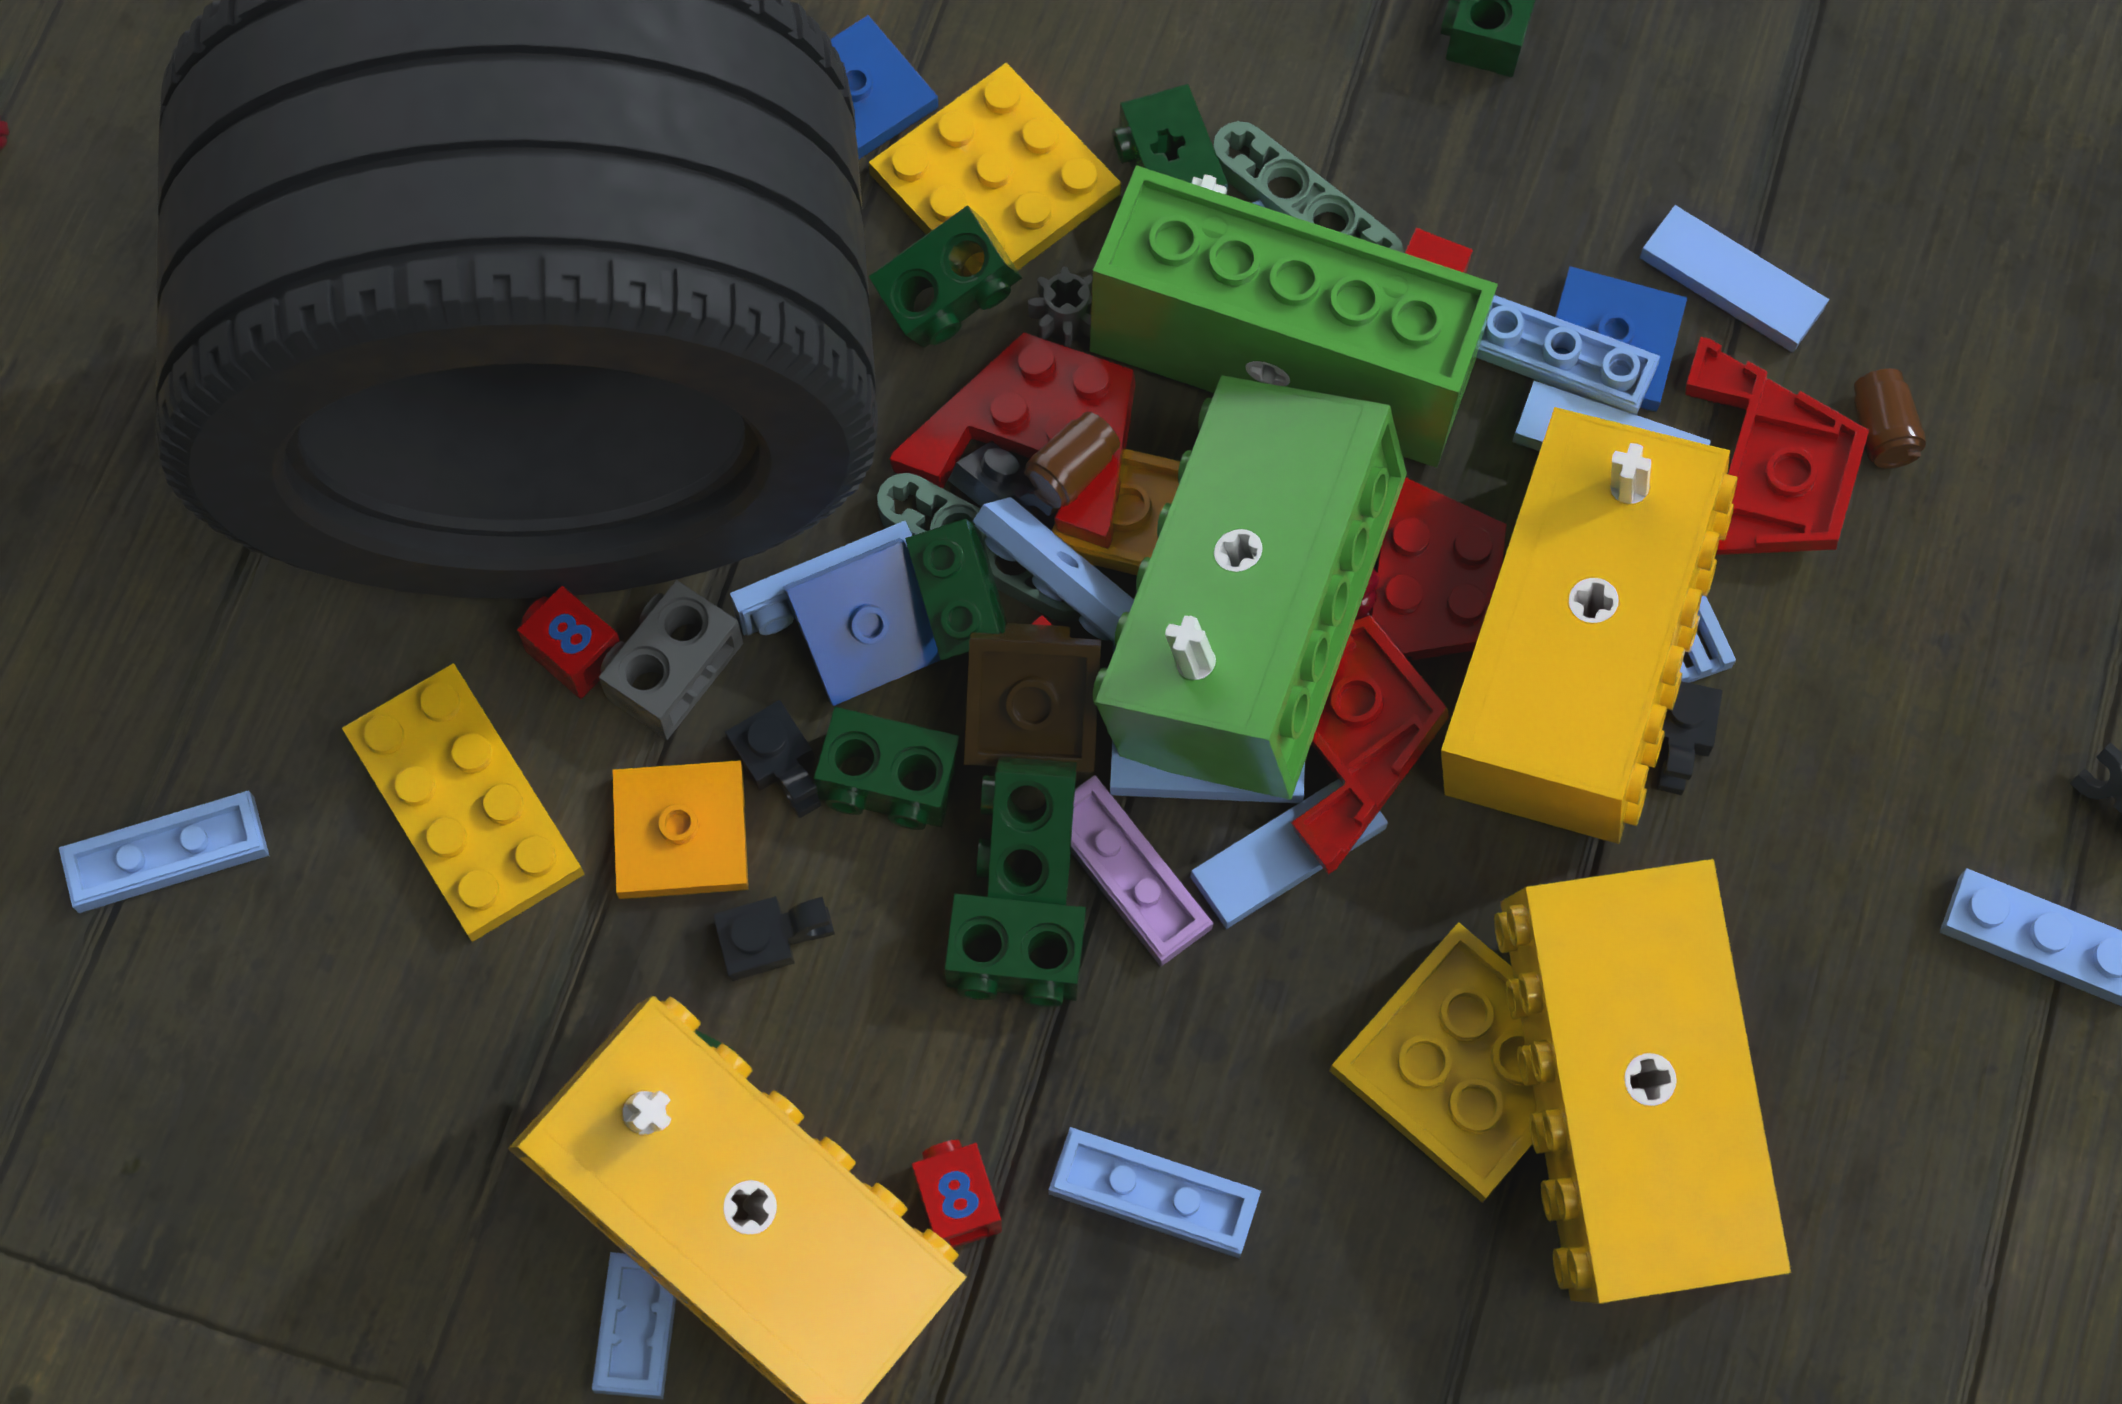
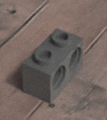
M678 580L674 582L665 595L658 593L647 603L639 619L640 626L626 643L620 641L611 648L601 664L600 672L602 674L599 676L608 701L666 740L670 738L743 645L738 620ZM692 624L702 628L695 638L688 641H678L671 638L672 633L682 625ZM653 672L663 676L661 682L652 689L638 690L632 687L634 681L642 674Z

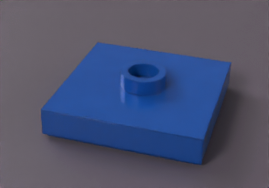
M869 15L830 39L832 46L836 48L840 56L841 62H844L855 109L858 160L939 108L938 96Z
M1570 266L1555 317L1659 355L1658 367L1640 408L1657 412L1662 399L1687 297ZM1565 348L1554 349L1558 354L1570 353Z
M901 538L783 586L829 702L833 706L940 661L912 560L905 542Z

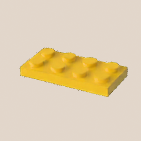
M454 663L342 727L471 942L585 875L579 862Z

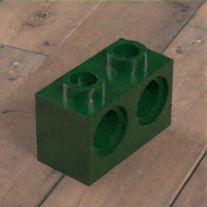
M1449 0L1440 31L1441 35L1450 37L1445 60L1514 77L1535 0H1461L1460 2ZM1476 25H1486L1491 27L1492 29H1482Z
M968 205L868 276L904 334L923 348L929 344H941L952 338L961 329L962 324L960 322L979 309L987 310L1000 304L1011 293L1010 287L1022 279V276L987 222ZM984 252V263L981 269L972 276L964 277L963 268L967 259L975 253ZM933 287L934 298L930 306L921 312H915L914 302L918 294L924 289Z
M967 519L905 538L940 660L955 666L969 661L971 632L1003 634L1007 624L981 531Z
M834 707L814 777L818 798L826 800L825 804L829 808L845 814L861 815L865 809L886 814L889 821L908 829L922 830L925 829L926 824L942 828L961 760L960 736ZM854 756L867 758L873 763L866 773L858 776L846 775L839 770L845 760ZM914 771H924L935 778L930 787L921 791L909 790L901 784L903 778Z
M999 756L995 776H983L981 814L993 815L991 839H979L977 878H989L988 897L1066 905L1077 762ZM1029 785L1038 788L1044 794L1046 802L1036 810L1027 811L1017 807L1011 800L1010 794L1020 786ZM1026 849L1034 852L1042 864L1033 872L1020 873L1009 866L1006 857L1015 850Z
M954 894L945 965L946 986L958 988L957 993L960 996L975 1000L995 999L998 992L1023 995L1024 1002L1041 1007L1061 1006L1063 999L1076 1001L1086 907ZM983 938L995 942L999 946L1000 952L994 959L988 962H976L965 954V948L972 941ZM1050 945L1060 949L1066 959L1056 968L1042 969L1037 967L1029 957L1038 947Z

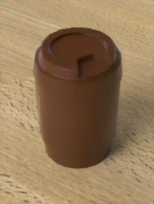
M1887 368L1875 370L1860 377L1853 386L1856 395L1854 403L1859 424L1869 430L1864 449L1870 461L1875 463L1877 467L1892 469L1918 460L1921 457V451L1925 448L1926 437L1910 388L1904 382L1902 372L1897 369Z
M1084 412L1077 420L1070 421L1026 463L1024 475L1029 478L1035 487L1032 492L1050 507L1059 508L1071 504L1111 462L1112 455L1120 448L1119 438L1112 427L1101 417L1092 412Z

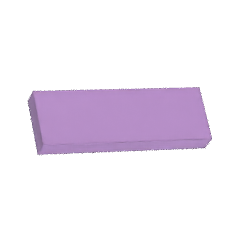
M1096 775L1077 787L1074 797L1071 854L1161 967L1211 931L1213 922Z

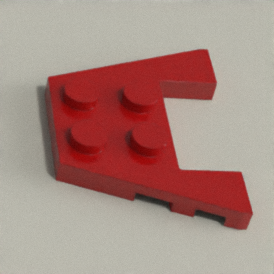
M1023 333L892 453L890 462L893 471L898 474L911 473L920 476L943 489L956 462L959 461L971 439L984 443L993 441L1003 450L1030 459L1070 421L1077 420L1084 412H1092L1112 427L1119 438L1120 448L1112 455L1111 462L1082 491L1075 501L1065 507H1060L1055 516V522L1059 532L1109 549L1113 540L1115 504L1119 499L1123 450H1126L1136 385L1133 369Z
M1700 337L1687 380L1685 395L1747 410L1728 475L1738 477L1732 504H1734L1733 514L1725 540H1719L1716 555L1836 550L1869 430L1802 391L1796 395L1767 378L1768 372L1750 361L1744 365L1721 351L1722 345L1710 338Z
M1405 478L1379 551L1377 564L1379 584L1375 589L1377 600L1372 608V618L1405 657L1411 656L1412 660L1474 651L1502 567L1507 524L1408 478Z
M1371 616L1354 621L1311 745L1343 783V786L1291 822L1295 833L1328 875L1338 868L1449 718L1445 704Z

